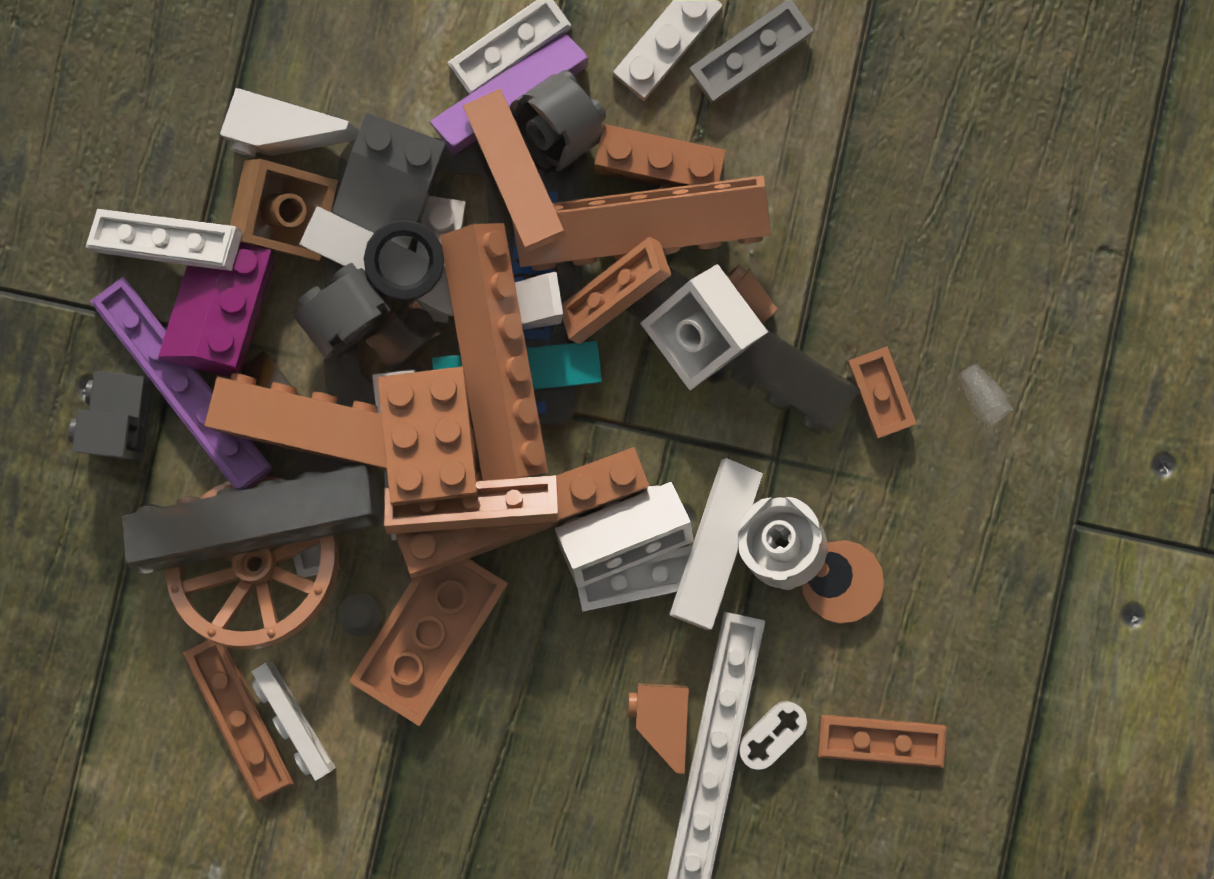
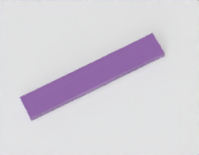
M124 276L90 301L240 495L274 470L251 440L214 432L204 426L213 394L212 389L195 368L158 358L166 330Z

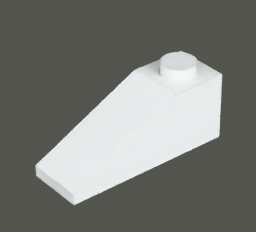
M236 88L220 135L232 143L231 150L255 158L256 152L275 156L355 141L359 130L347 120Z

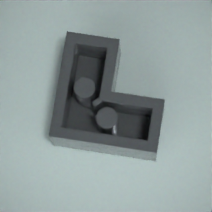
M94 371L93 380L87 382L85 389V402L89 405V410L77 409V417L72 418L69 425L68 440L70 443H73L72 451L93 456L143 461L153 387L151 379L137 375Z

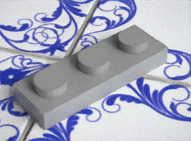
M786 0L689 68V73L711 104H714L813 34L814 30L794 2Z

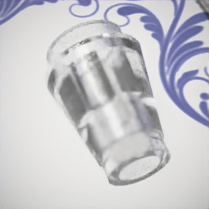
M978 363L968 367L957 376L976 421L981 420L985 427L997 423L1014 410L1009 402L1012 398L981 369Z

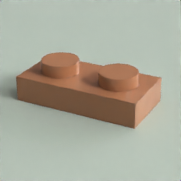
M888 346L847 361L875 439L917 424Z

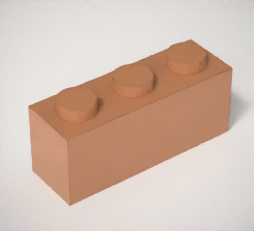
M603 124L595 160V174L659 188L661 183L680 187L718 182L726 150Z

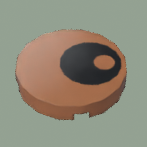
M846 540L828 542V553L821 570L813 579L801 585V591L809 608L823 619L840 624L855 622L870 614L881 600L884 578L882 567L874 554L861 544Z

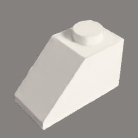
M557 272L515 282L523 330L561 324L563 310Z

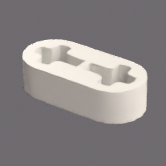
M790 701L779 702L773 706L741 739L738 749L743 762L750 768L757 770L766 769L772 765L805 731L807 718L803 709ZM783 710L789 714L793 710L796 711L798 714L794 719L798 725L796 729L791 731L786 727L776 736L772 731L781 722L777 716L779 712ZM768 735L773 738L765 747V751L768 754L765 759L762 760L758 756L752 760L748 758L751 752L748 746L750 741L754 740L760 743Z

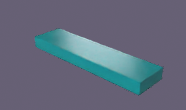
M597 341L526 348L534 390L602 382ZM461 355L432 357L433 370L462 367Z

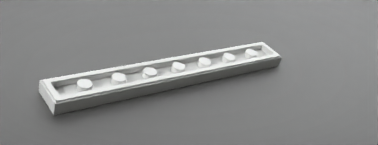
M729 612L723 613L667 879H711L765 620Z

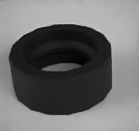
M406 219L389 222L377 229L367 242L363 258L366 275L374 288L385 297L398 301L419 299L429 293L441 278L445 262L442 245L434 232L421 223ZM394 237H413L421 242L428 252V270L423 278L413 285L400 286L393 284L384 277L380 270L378 260L380 251L385 243Z

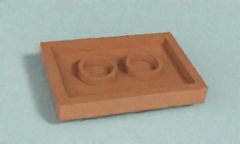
M463 366L378 377L391 505L397 506L478 496L465 370Z

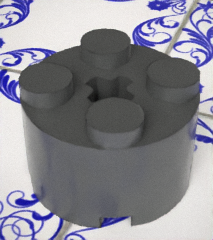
M567 70L550 75L515 99L509 107L515 121L518 122L521 135L532 159L545 169L555 166L557 167L556 171L563 170L599 144L602 134L601 123L606 119L603 106L597 100L590 99L578 85L573 74Z
M349 263L337 271L332 277L335 282L321 291L318 286L314 287L297 301L300 306L296 310L295 320L326 360L331 358L333 348L338 355L346 351L376 329L372 320L378 315H381L386 320L394 310L382 293L374 288L364 269H357L353 263Z

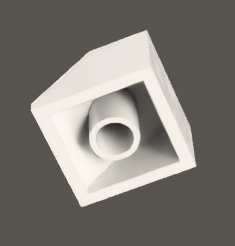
M718 264L687 282L640 323L689 390L698 386L768 333Z

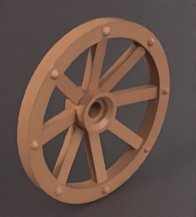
M265 476L240 495L232 484L227 481L200 497L183 515L171 537L165 568L166 583L171 601L181 618L193 630L216 644L234 649H259L278 644L305 628L318 615L327 602L338 573V539L327 512L308 492L298 485L281 478ZM251 494L278 495L261 542H257L241 497ZM293 501L308 513L316 529L273 551ZM225 503L229 505L243 543L238 549L198 530L204 520ZM191 542L232 561V567L185 580V561ZM320 543V566L315 582L279 568V564ZM262 562V567L258 571H254L253 565ZM240 580L212 623L208 622L197 611L189 597V594ZM273 580L308 594L302 604L280 622L277 620L270 582ZM256 587L264 628L244 632L226 630L252 589Z

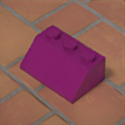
M240 242L232 271L187 265L158 358L230 378L232 373L242 374L275 266L271 250Z

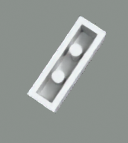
M672 482L662 486H651L637 496L622 502L610 503L604 506L602 510L587 516L571 518L562 526L555 528L560 550L578 589L694 542L691 521Z

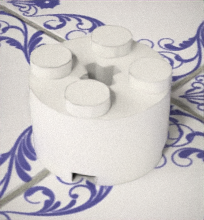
M792 497L762 499L745 512L739 523L738 548L740 556L753 574L765 584L783 590H791L807 583L821 570L828 553L827 538L814 512L802 501ZM781 537L790 543L785 548L778 547L775 543L778 538Z

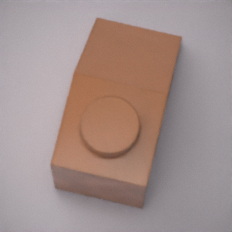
M638 683L637 693H629L628 718H636V729L675 773L685 774L688 686Z

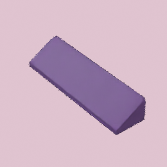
M564 32L432 119L430 124L454 156L477 141L462 105L501 88L510 107V104L515 99L552 74H558L562 70H567L574 76L588 67L589 58Z

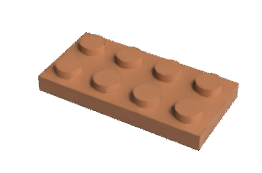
M471 559L460 561L412 579L349 683L416 725L421 726L509 583Z

